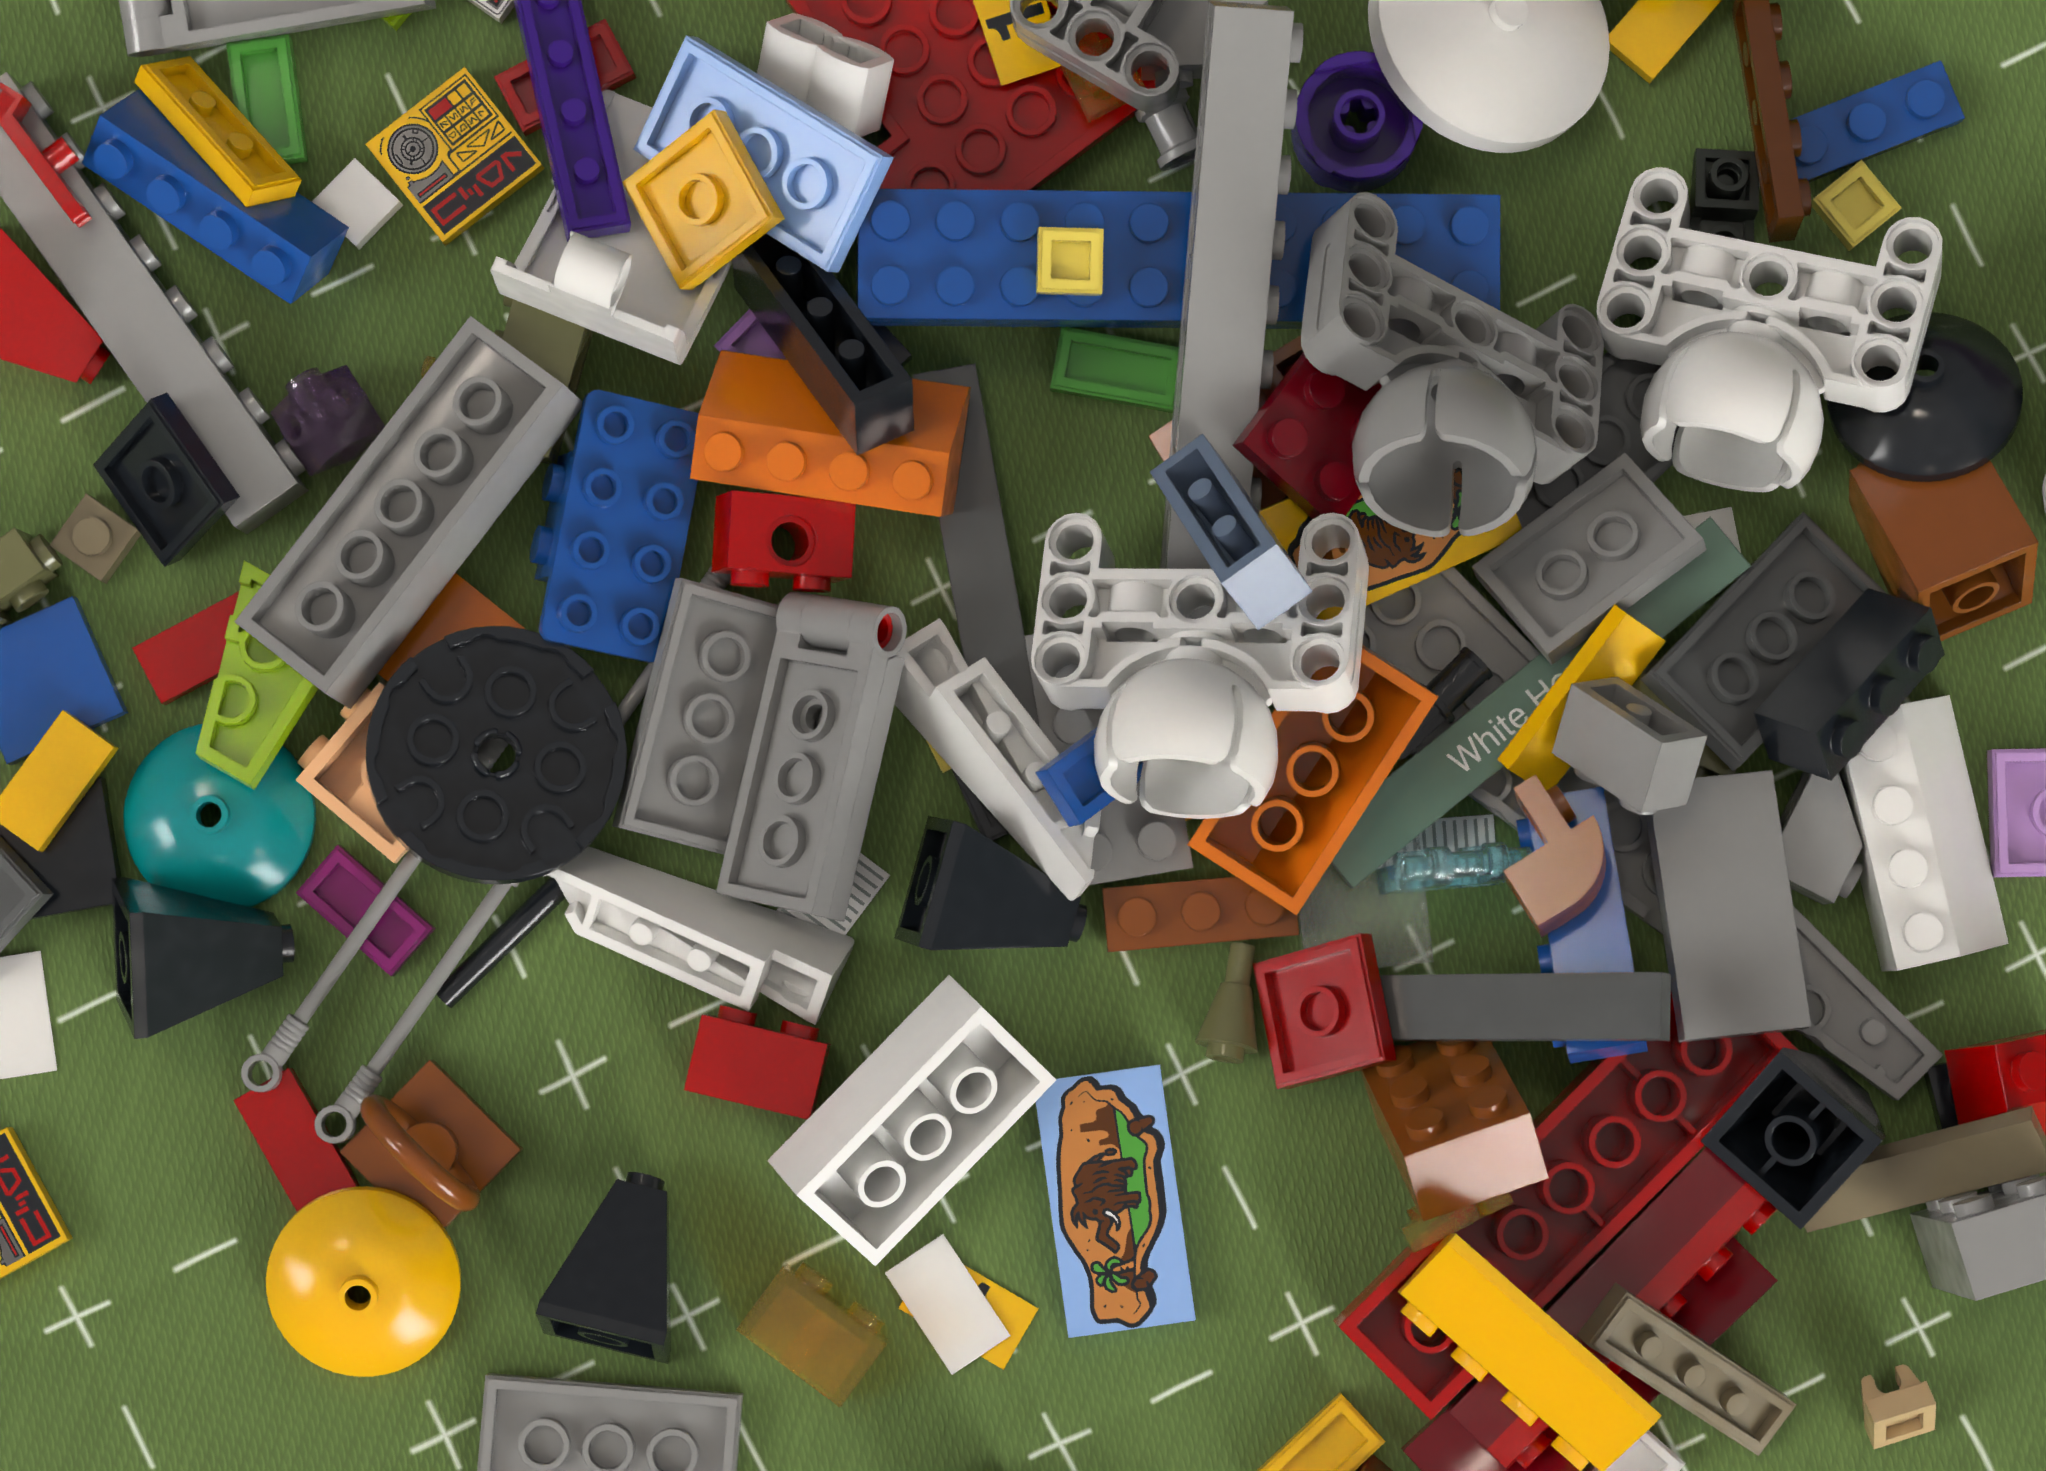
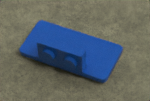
M593 390L585 395L573 451L558 456L557 464L550 463L547 468L542 487V500L549 502L545 526L538 525L530 548V562L537 564L534 580L547 582L539 623V633L544 640L642 662H654L675 578L680 576L698 480L690 479L699 413L603 390Z

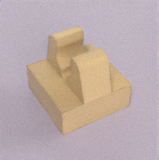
M1902 1364L1895 1367V1379L1899 1389L1889 1393H1883L1877 1389L1872 1375L1864 1376L1861 1380L1864 1428L1873 1449L1935 1430V1399L1927 1381L1920 1382L1907 1365Z

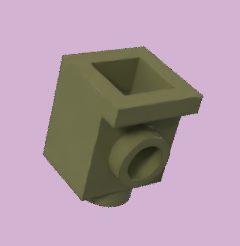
M14 527L0 537V628L14 623L7 612L13 608L16 612H22L37 604L49 592L45 585L59 576L56 569L62 566L63 563L56 551L49 546L50 543L41 534L32 538L30 534Z

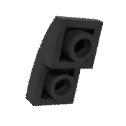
M1696 148L1691 180V218L1689 229L1754 242V220L1759 211V176L1755 151Z

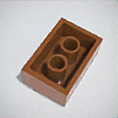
M1418 1041L1407 1046L1395 1045L1396 1061L1361 1070L1377 1126L1423 1222L1549 1178L1531 1114L1491 1041Z

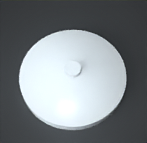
M1369 0L1368 25L1372 46L1380 68L1391 88L1406 107L1424 124L1444 137L1466 147L1495 153H1514L1547 144L1566 132L1586 114L1600 93L1606 77L1610 45L1607 20L1601 0Z

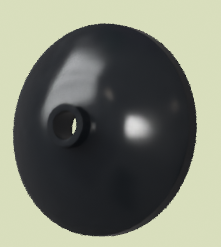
M1931 312L1916 371L1931 370L1935 373L1930 376H1920L1915 373L1910 393L1903 404L1897 409L1884 413L1872 412L1865 408L1827 400L1829 419L1837 438L1858 461L1874 471L1889 477L1914 482H1932L1955 478L1974 471L1989 462L2006 446L2013 436L2021 416L2023 386L2019 368L2013 356L2005 345L1991 332L1967 319ZM1912 314L1898 315L1886 320L1901 322L1910 318ZM1876 366L1870 368L1865 374L1873 380L1884 381L1892 378L1897 373L1887 366Z

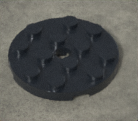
M485 626L457 631L444 636L443 640L425 648L413 658L410 657L389 679L381 692L370 719L366 740V769L371 795L380 816L394 837L407 851L431 868L457 879L481 884H511L536 879L563 867L579 856L592 844L610 819L621 793L627 761L625 730L616 702H613L605 686L595 675L594 669L582 657L565 645L546 641L541 637L540 633L508 626ZM490 739H502L513 747L515 760L504 771L489 772L490 770L485 768L478 759L480 746Z

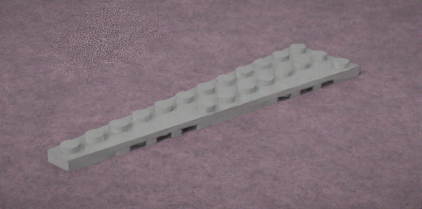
M1454 567L1366 606L1362 645L1386 659L1417 682L1426 686L1460 653L1459 651L1463 647L1473 651L1493 674L1492 678L1486 680L1452 713L1455 720L1451 724L1443 721L1410 753L1412 756L1540 654ZM1505 766L1468 795L1515 830H1517L1516 820L1527 818L1517 803L1513 790L1514 787L1525 780L1508 770ZM1572 766L1557 784L1562 793L1601 787L1598 784H1593L1579 778L1574 772L1575 768ZM1604 789L1623 906L1663 935L1646 815L1633 813L1623 808L1619 804V798ZM1793 906L1811 1027L1796 1031L1889 1098L1899 1100L1943 1054Z

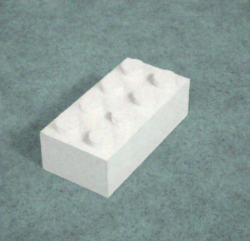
M948 975L767 1161L804 1203L876 1266L1043 1095L1056 1079L960 984Z

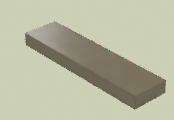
M2032 1106L1877 1146L1804 1227L1808 1233L2046 1172V1135Z
M1616 1282L1577 1334L1589 1347L1757 1456L1761 1454L1797 1405L1784 1393Z

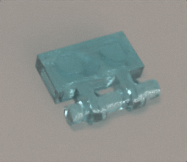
M1505 842L1483 843L1481 846L1458 848V852H1451L1448 846L1427 847L1425 850L1396 853L1397 865L1377 869L1379 895L1505 885L1507 882L1503 870L1531 854L1532 851L1529 846L1507 848Z

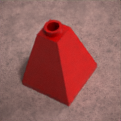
M0 228V360L77 383L79 378L91 385L111 352L101 347L103 340Z

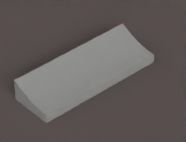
M470 316L234 622L322 692L351 709L540 464L549 448L553 447L580 412L583 401L563 383Z

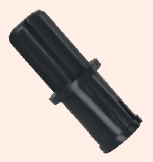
M1463 647L1459 651L1460 653L1425 686L1439 697L1399 757L1400 760L1405 759L1443 721L1451 724L1455 720L1452 713L1486 680L1493 677L1487 665L1469 648Z

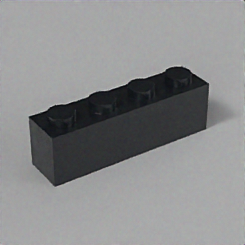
M764 234L732 259L734 288L857 456L914 430L912 378L832 272L825 271L768 234Z

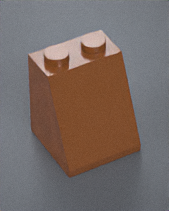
M1991 461L1965 475L1932 482H1914L1889 477L1874 471L1861 462L1856 468L1849 470V503L1889 595L1931 607L1941 641L2032 603L2038 540Z

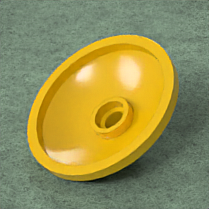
M369 1186L342 1188L329 1192L312 1200L297 1211L276 1239L266 1272V1294L269 1308L278 1329L288 1343L310 1362L326 1370L357 1377H373L393 1373L412 1365L427 1355L439 1343L451 1325L457 1310L461 1291L459 1258L449 1234L439 1220L428 1209L406 1195L384 1188ZM352 1286H363L369 1291L371 1299L365 1303H356L349 1298L347 1290Z

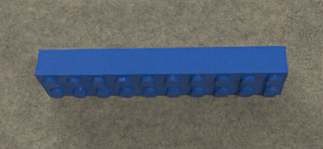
M879 189L857 234V307L872 326L1180 328L1192 192ZM1357 193L1278 194L1275 220L1285 221V246L1282 260H1272L1270 285L1279 286V312L1276 325L1266 324V329H1302L1313 234L1319 226ZM1372 193L1388 204L1397 219L1398 234L1395 255L1500 310V195ZM1038 227L1104 229L1103 287L1101 296L1036 294Z

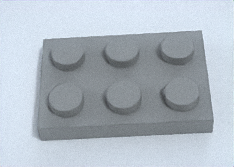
M1624 453L1475 563L1472 569L1479 582L1549 663L1553 665L1588 639L1614 604L1624 611L1705 552L1706 546L1703 537L1633 460Z

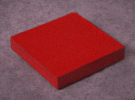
M1358 933L1253 964L1277 1089H1292L1397 1060L1372 934Z

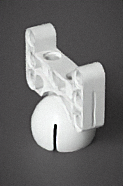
M1655 167L1646 170L1635 179L1631 186L1598 297L1596 311L1599 330L1604 339V348L1612 356L1620 359L1661 365L1654 374L1644 396L1640 421L1643 444L1646 450L1658 461H1669L1672 457L1673 466L1679 473L1708 484L1749 492H1770L1780 485L1786 489L1792 488L1808 473L1820 447L1824 423L1820 394L1823 393L1825 400L1865 408L1872 412L1885 413L1897 409L1905 402L1910 393L1941 279L1942 236L1940 231L1931 221L1920 217H1907L1897 221L1888 229L1884 236L1875 267L1690 230L1689 195L1684 178L1669 168ZM1658 201H1668L1675 205L1669 211L1663 213H1653L1646 209L1652 203ZM1907 251H1919L1928 258L1916 264H1908L1901 261L1898 256ZM1642 257H1651L1659 261L1653 268L1647 270H1636L1630 267L1632 262ZM1767 282H1774L1784 287L1780 293L1772 296H1763L1754 291L1759 285ZM1892 308H1902L1912 314L1910 318L1901 322H1891L1881 315ZM1624 314H1635L1642 318L1638 324L1629 328H1621L1613 324L1615 319ZM1876 366H1887L1892 368L1897 374L1890 379L1876 381L1869 378L1865 373L1870 368ZM1677 426H1679L1678 431H1677V434H1676V437H1675V442H1674V447H1673V453H1672V444H1673L1675 429H1676Z
M1072 513L1062 516L1051 525L1044 544L1031 652L1032 669L1051 703L1058 708L1069 711L1104 709L1094 738V758L1100 784L1110 796L1124 804H1131L1137 800V769L1139 761H1143L1139 799L1146 811L1159 815L1192 819L1223 818L1242 814L1250 805L1255 807L1261 805L1274 782L1277 770V730L1268 707L1273 704L1276 711H1316L1329 714L1339 712L1351 704L1359 688L1369 575L1368 557L1359 531L1351 519L1343 514L1327 513L1319 515L1308 523L1303 530L1300 540L1298 570L1313 592L1260 630H1257L1221 584L1212 569L1115 568L1114 555L1096 520L1086 514ZM1342 547L1348 549L1344 555L1337 559H1322L1328 551L1334 548ZM1080 548H1092L1081 558L1069 559ZM1073 606H1085L1080 614L1071 618H1062L1064 613ZM1337 606L1343 608L1332 619H1316L1320 612L1328 607ZM1199 607H1213V609L1202 618H1188L1189 615ZM1078 664V668L1069 676L1055 677L1056 673L1064 666ZM1322 667H1338L1337 671L1327 679L1319 681L1311 679L1315 671Z

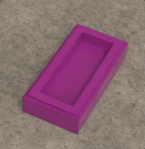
M337 845L298 889L296 894L348 938L385 883L345 848ZM397 895L364 941L360 950L387 974L395 976L436 928Z

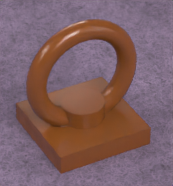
M433 1059L429 1060L391 1100L377 1094L369 1095L363 1099L360 1112L366 1125L343 1147L340 1153L374 1187L392 1190L417 1201L428 1209L446 1229L462 1211H472L480 1203V1193L506 1168L523 1148Z

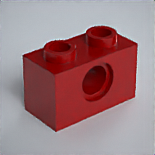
M731 490L716 496L711 573L731 574L730 584L734 586L764 588L769 587V578L793 580L792 590L829 593L831 592V583L852 578L856 504L811 497ZM777 527L786 529L794 539L795 550L790 560L782 559L773 550L771 539Z

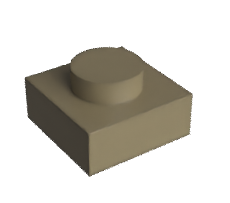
M85 494L49 546L101 582L107 584L137 542L141 533L135 526L98 500Z

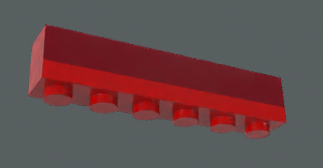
M1706 1147L1546 1313L1617 1375L1623 1370L1622 1367L1589 1347L1577 1336L1615 1282L1672 1319L1688 1302L1680 1293L1683 1288L1697 1274L1708 1282L1734 1255L1725 1245L1742 1228L1753 1235L1777 1211V1208ZM1488 1373L1481 1382L1478 1381L1449 1413L1506 1470L1516 1461L1526 1469L1551 1444L1552 1440L1544 1433L1549 1426L1540 1418L1531 1427L1500 1401L1508 1390Z

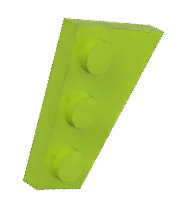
M244 560L239 578L241 586L234 614L230 615L225 634L226 645L218 677L213 681L195 753L201 760L255 790L319 688L234 622L270 576L268 573Z

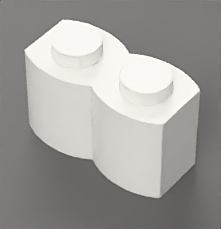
M791 13L767 21L757 74L862 137L880 130L894 59L873 45L843 36L836 29L821 21Z

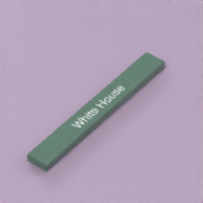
M1711 516L1695 528L1704 539L1706 551L1625 610L1662 638L1751 567ZM1588 639L1553 665L1540 653L1384 780L1331 862V865L1351 889L1504 766L1497 760Z

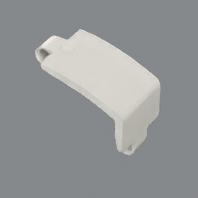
M605 90L602 91L623 182L649 161V159L633 149L652 107L619 95L614 91ZM624 185L623 189L631 220L630 232L589 238L570 231L568 242L554 187L515 263L513 264L496 256L490 271L499 293L681 365L732 265V260L693 290H682L678 287Z

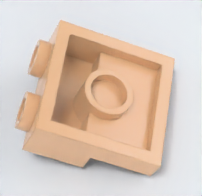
M379 682L372 691L366 688L351 709L346 706L343 707L340 716L346 721L330 740L326 736L321 735L308 747L298 761V764L304 770L296 778V781L389 860L397 864L407 850L394 837L380 816L371 795L366 769L368 727L374 707L385 685Z

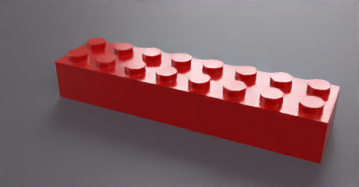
M1671 992L1670 1041H1646L1648 1052L1593 1060L1533 1120L1548 1179L1436 1217L1333 1322L1432 1420L1474 1377L1450 1356L1458 1345L1438 1328L1431 1337H1428L1400 1312L1408 1301L1398 1291L1448 1233H1456L1542 1309L1704 1146L1701 1142L1703 1137L1783 1047L1798 1050L1781 1032L1679 1043Z

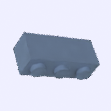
M1201 434L1150 471L1221 584L1257 630H1260L1313 592L1239 480L1204 434Z

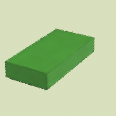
M284 34L226 43L234 105L287 164L308 162L294 47L291 36Z
M1061 327L1050 391L1173 413L1179 347Z

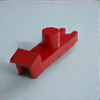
M0 83V89L2 90L0 93V127L4 129L70 220L81 228L92 217L60 175L80 160L78 155L62 136L42 150L22 124L32 104L18 92Z

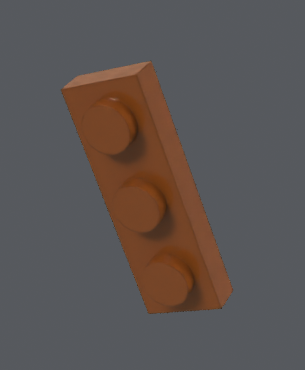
M1236 876L1102 888L1107 952L1299 935L1298 917Z

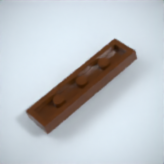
M1735 0L1732 15L1769 243L1795 240L1803 218L1811 214L1812 200L1809 181L1807 178H1798L1795 161L1796 157L1801 156L1802 151L1800 125L1797 119L1788 118L1785 100L1790 99L1792 95L1791 69L1787 60L1779 61L1776 41L1782 39L1781 9L1778 2L1770 3L1769 0Z

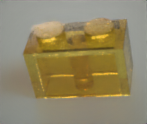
M802 1262L799 1268L795 1270L786 1263L736 1330L838 1407H841L887 1345L889 1339L880 1333L885 1323L857 1301H854L849 1308H846L830 1296L828 1292L833 1287V1284L808 1264Z

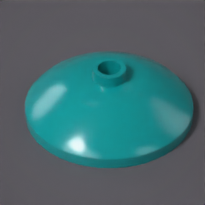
M203 724L182 729L163 740L151 750L137 768L130 782L123 814L124 832L129 852L140 873L149 883L254 907L279 893L291 882L303 866L312 846L316 826L314 795L296 781V778L304 769L298 764V760L283 745L261 781L253 790L201 760L195 752ZM210 803L217 804L221 810V819L213 827L205 826L201 820L203 808Z

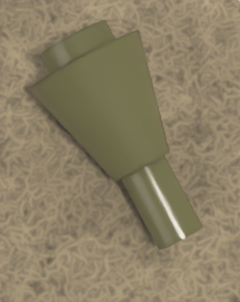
M1238 942L1230 943L1225 980L1220 983L1195 1039L1196 1044L1207 1048L1205 1056L1209 1059L1241 1064L1244 1061L1245 1054L1258 1053L1252 987L1249 986L1256 949L1253 945Z

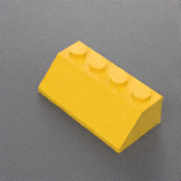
M1448 1233L1398 1291L1408 1301L1400 1311L1428 1337H1431L1438 1328L1458 1345L1450 1356L1479 1382L1488 1373L1508 1390L1500 1401L1531 1427L1540 1418L1558 1434V1437L1551 1443V1446L1579 1471H1582L1589 1462L1599 1471H1605L1662 1416L1456 1233Z

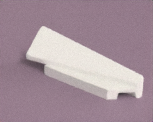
M940 618L906 638L901 650L895 655L905 659L895 705L1067 899L1073 901L1082 895L1094 879L1095 870L1091 869L1094 837L1100 826L1101 810L1081 825L1072 827L1067 825L1035 773L1057 757L1059 752L988 660L984 657L968 667L945 624Z
M589 846L568 864L544 875H548L557 881L567 899L569 906L565 916L575 934L748 1012L761 992L802 1019L816 1025L855 942L850 936L746 900L717 894L714 889Z

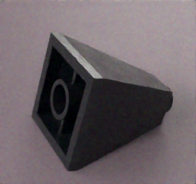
M928 816L894 938L928 950L1068 947L1069 941L1077 942L1082 935L1087 918V906L1079 904L1080 896L1073 901L1068 900L1047 875L967 824Z
M127 877L111 878L116 1001L134 1039L153 1036L283 977V963L294 961L295 947L292 927L290 924L281 925L273 912Z
M1783 1047L1703 1137L1701 1142L1799 1229H1802L1883 1141L1886 1135L1869 1093L1831 1059Z
M628 1172L625 1181L619 1179L615 1181L539 1301L536 1316L544 1334L668 1364L671 1353L669 1200L667 1191L663 1190L665 1181L639 1172Z

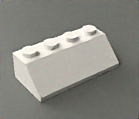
M1950 695L1901 704L1898 710L1889 716L1867 740L1861 751L1854 758L1850 759L1839 772L1863 844L1856 861L1863 864L1860 882L1882 972L1899 971L2009 944Z

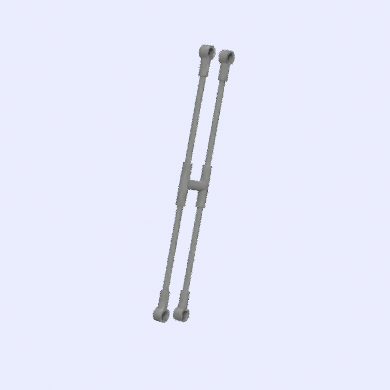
M711 566L699 583L724 590L731 581V574L711 573ZM654 662L647 664L618 706L623 726L646 695ZM502 739L485 741L478 750L480 763L490 770L494 763H496L497 758L501 756V753L508 746V742ZM409 851L295 1014L287 1015L261 1054L253 1055L244 1062L241 1069V1078L248 1089L255 1092H268L274 1090L279 1085L282 1079V1071H284L283 1065L294 1051V1048L297 1047L305 1032L308 1031V1021L421 862ZM519 883L494 884L368 1065L360 1066V1069L334 1105L323 1108L317 1114L315 1130L323 1141L343 1143L354 1135L357 1128L356 1117L360 1112L361 1102L378 1087L382 1081L380 1074L509 889L512 886L516 888ZM260 1061L268 1062L273 1070L271 1080L263 1086L257 1084L252 1077V1070ZM333 1112L341 1113L346 1120L345 1131L337 1137L330 1135L325 1128V1121Z

